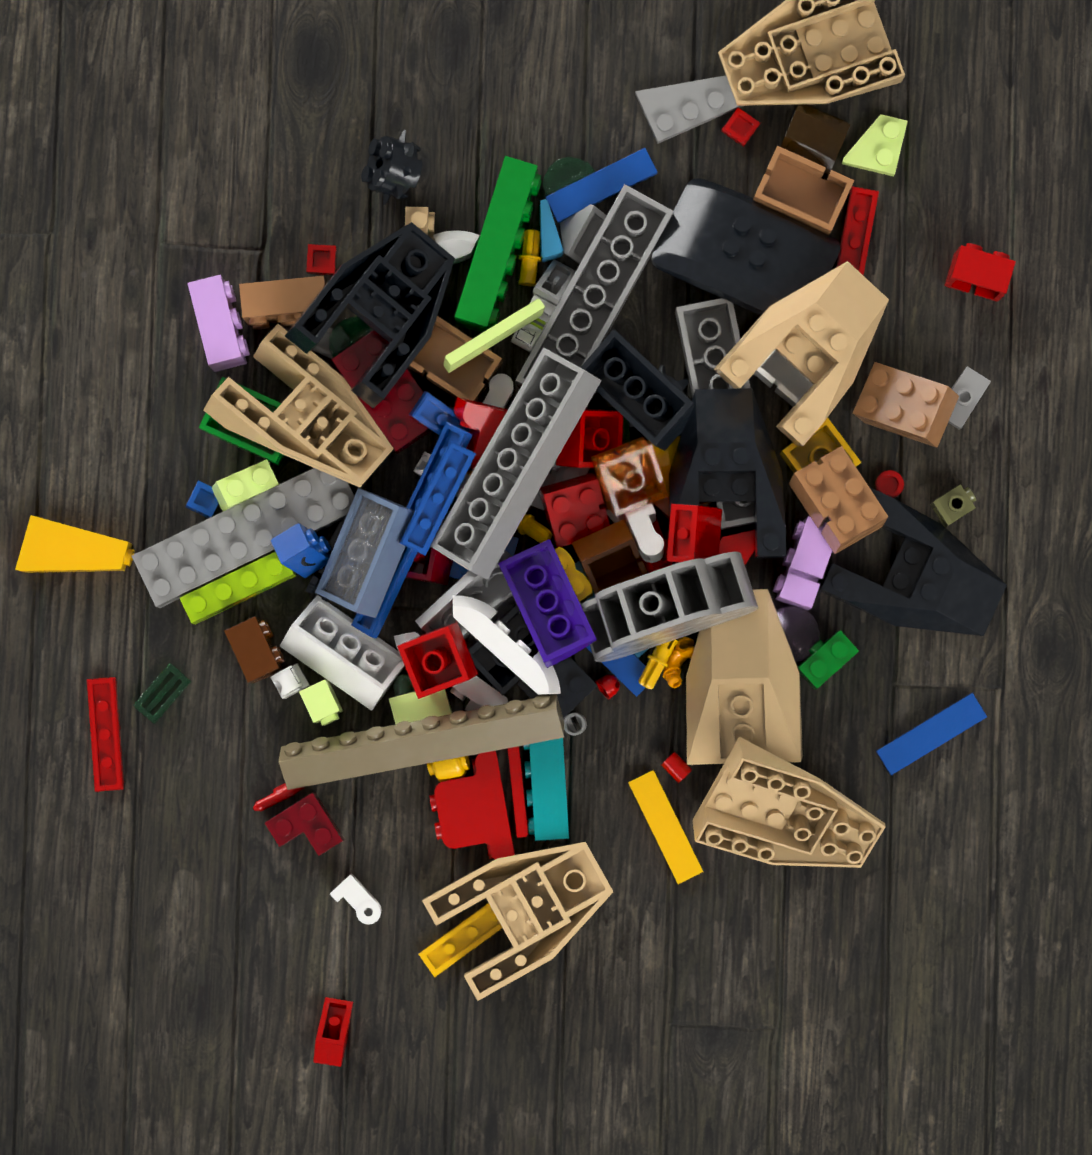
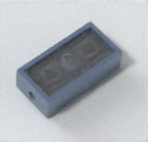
M358 488L315 593L356 613L376 618L405 549V546L399 542L415 511L378 494Z

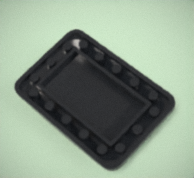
M696 178L689 181L673 210L674 213L653 249L651 260L657 269L762 315L772 304L830 272L840 253V244L834 237L755 202L752 197L708 180Z

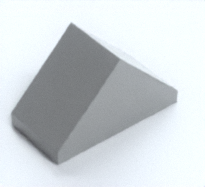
M553 259L535 285L533 296L535 294L557 306L576 271Z

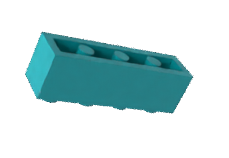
M563 738L524 745V750H530V761H525L526 778H531L532 789L526 790L527 807L533 806L534 818H528L529 835H535V841L569 839Z

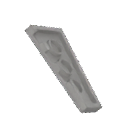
M726 76L635 91V95L657 144L736 110L738 107H742L736 105Z

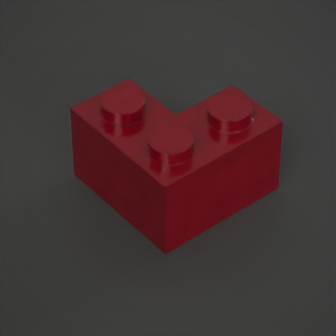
M316 792L309 794L265 822L266 827L279 847L304 833L318 856L345 840Z

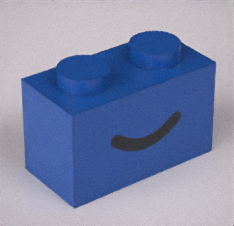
M300 523L271 539L281 564L303 578L326 566L330 558L329 551H331V547L326 538L318 536L312 528L308 529Z

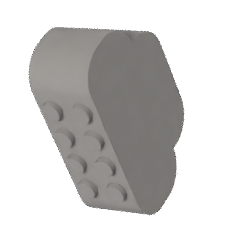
M728 552L706 559H692L673 564L606 588L595 594V598L580 604L597 639L590 644L595 662H606L623 658L742 617L758 609L740 552Z

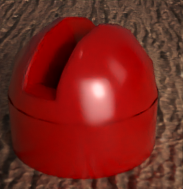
M604 675L595 682L600 692L607 699L616 695L620 688V683L614 675Z

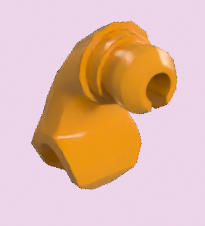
M682 637L678 640L667 661L668 667H664L663 678L667 680L668 685L672 688H677L681 685V665L688 658H692L695 647L693 646L694 640L691 638Z

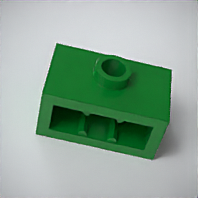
M839 630L825 643L819 640L808 650L811 655L798 666V670L815 690L855 656L859 650Z

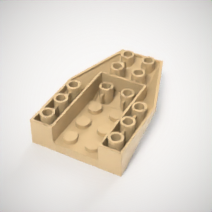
M785 0L718 52L736 105L827 104L901 83L905 73L896 49L891 50L874 3L875 0Z
M753 589L758 605L757 610L699 631L686 675L687 765L724 764L739 737L787 762H801L803 758L800 672L768 589Z
M741 737L736 741L692 820L694 838L697 843L767 864L789 866L861 868L886 827L885 823L820 778Z

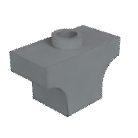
M968 366L951 388L959 395V398L948 423L959 430L963 427L991 382Z

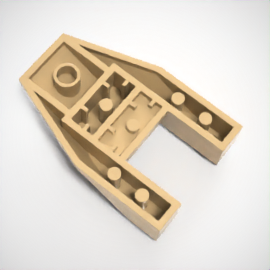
M847 261L769 306L714 368V371L734 389H740L774 350L780 353L813 384L776 426L796 446H804L853 384L889 299Z
M277 324L262 340L253 357L292 388L293 392L272 413L228 377L211 395L203 411L232 432L357 487H361L394 448L357 395L351 391L352 388L345 378L311 350L307 354L285 337L288 331Z
M581 842L497 858L424 898L422 901L435 925L444 922L485 898L489 902L513 947L464 974L468 985L477 1001L552 960L608 899L613 890L587 843Z

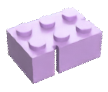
M221 275L189 282L188 287L210 368L217 372L247 364L245 356H249L250 352L246 339H244L243 335H239L238 329H242L243 325L239 312L232 306V302H236V297L230 282H225Z
M808 516L803 522L799 521L796 524L792 539L796 540L794 548L787 550L782 563L783 566H786L785 573L777 577L773 592L777 593L775 600L806 611L812 608L820 586L817 583L818 579L823 578L832 553V549L821 534L827 523L824 522L823 526L817 528L811 517Z

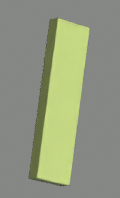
M536 299L447 354L444 360V367L448 373L542 316L545 309L544 304L540 299Z

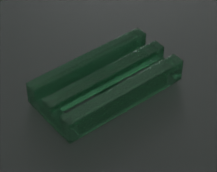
M169 663L133 706L155 724L192 681L172 663ZM172 672L174 674L172 679L152 702L144 708L142 704L169 673ZM179 679L183 681L159 710L152 715L150 712Z

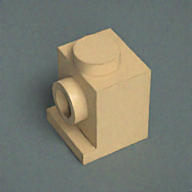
M405 207V226L412 222L434 240L435 212H429L428 207Z

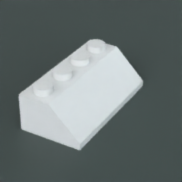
M317 595L291 625L280 647L372 711L405 665L399 651L379 637L377 639L372 638L351 626L353 619Z

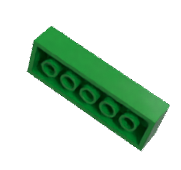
M508 156L504 158L455 314V321L458 326L483 333L498 323L500 309L497 306L499 301L504 303L508 291V282L505 280L507 275H513L517 262L514 251L515 248L521 249L525 236V229L522 226L524 222L529 223L533 211V202L530 200L532 195L537 197L542 182L541 175L538 174L537 165Z

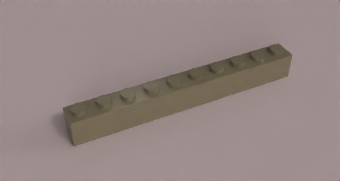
M544 694L533 699L512 700L506 704L496 706L485 705L479 709L470 711L460 710L439 717L428 716L423 720L413 722L402 721L392 726H376L366 731L345 732L339 736L319 737L313 741L303 743L292 742L281 747L279 765L287 790L564 738V720L557 694Z

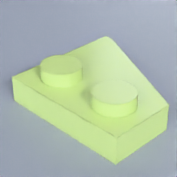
M880 114L846 154L842 164L894 177L908 121Z

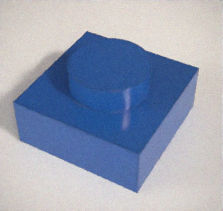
M198 480L185 507L206 518H211L218 505L212 487Z

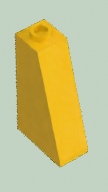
M31 515L15 570L25 573L125 571L126 565L131 566L132 555H134L135 550L131 549L132 543Z

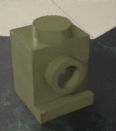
M960 484L932 502L930 506L943 526L947 527L975 509L976 507L973 503L977 500L969 487L963 489ZM953 499L961 501L959 509H955L952 506Z

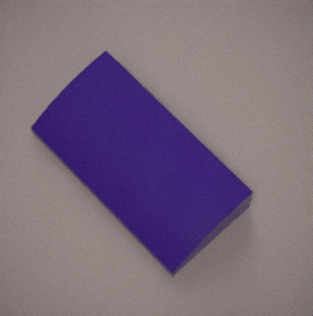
M550 539L498 563L547 668L576 654L597 640Z

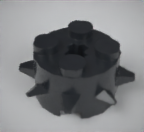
M406 130L402 132L399 139L389 136H383L380 139L374 138L369 145L368 151L370 156L367 166L362 170V182L367 183L368 188L372 191L383 194V205L387 204L391 196L397 199L407 198L406 192L409 187L415 188L421 175L422 160H418L417 153L421 151V148L413 142H406Z

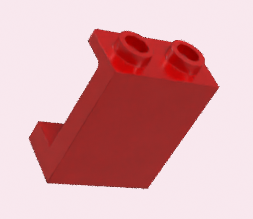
M671 504L667 561L684 562L719 555L722 509L697 505Z

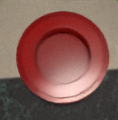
M892 470L882 472L875 481V489L892 498L900 495L904 488L902 476Z

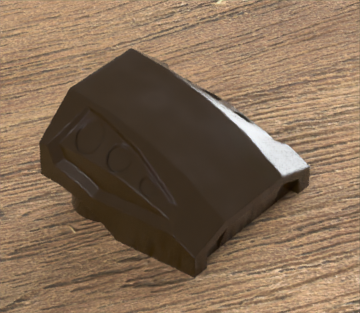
M800 104L795 111L781 147L826 167L824 175L829 176L851 124L817 110L808 104Z

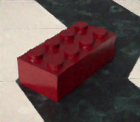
M375 330L332 359L334 365L351 388L355 386L388 342ZM407 369L384 400L374 408L359 398L397 455L432 431L409 415L422 396L423 391Z

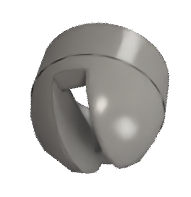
M574 712L564 718V730L568 734L576 736L585 731L587 721L582 714ZM572 717H576L581 727L580 730L577 729Z

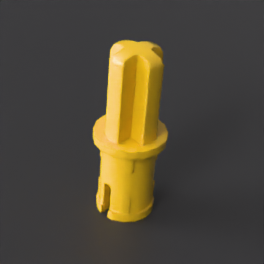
M529 229L524 232L522 255H519L521 270L518 284L523 286L536 285L538 262L541 261L539 257L540 231Z
M525 514L517 528L521 535L527 534L539 543L552 538L551 531L535 521L532 514Z
M676 639L656 646L652 655H648L649 661L638 680L640 685L647 689L654 688L664 667H668L667 661L678 643Z

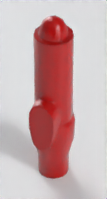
M286 783L274 788L272 794L256 801L253 810L261 812L285 799H289L305 787L287 790Z

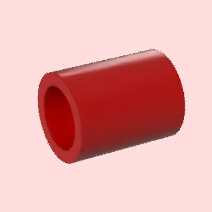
M675 751L661 764L677 783L681 782L692 771L689 765Z

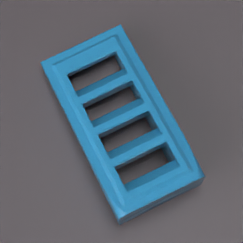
M546 199L541 200L540 204L542 262L557 259L564 255L552 212Z

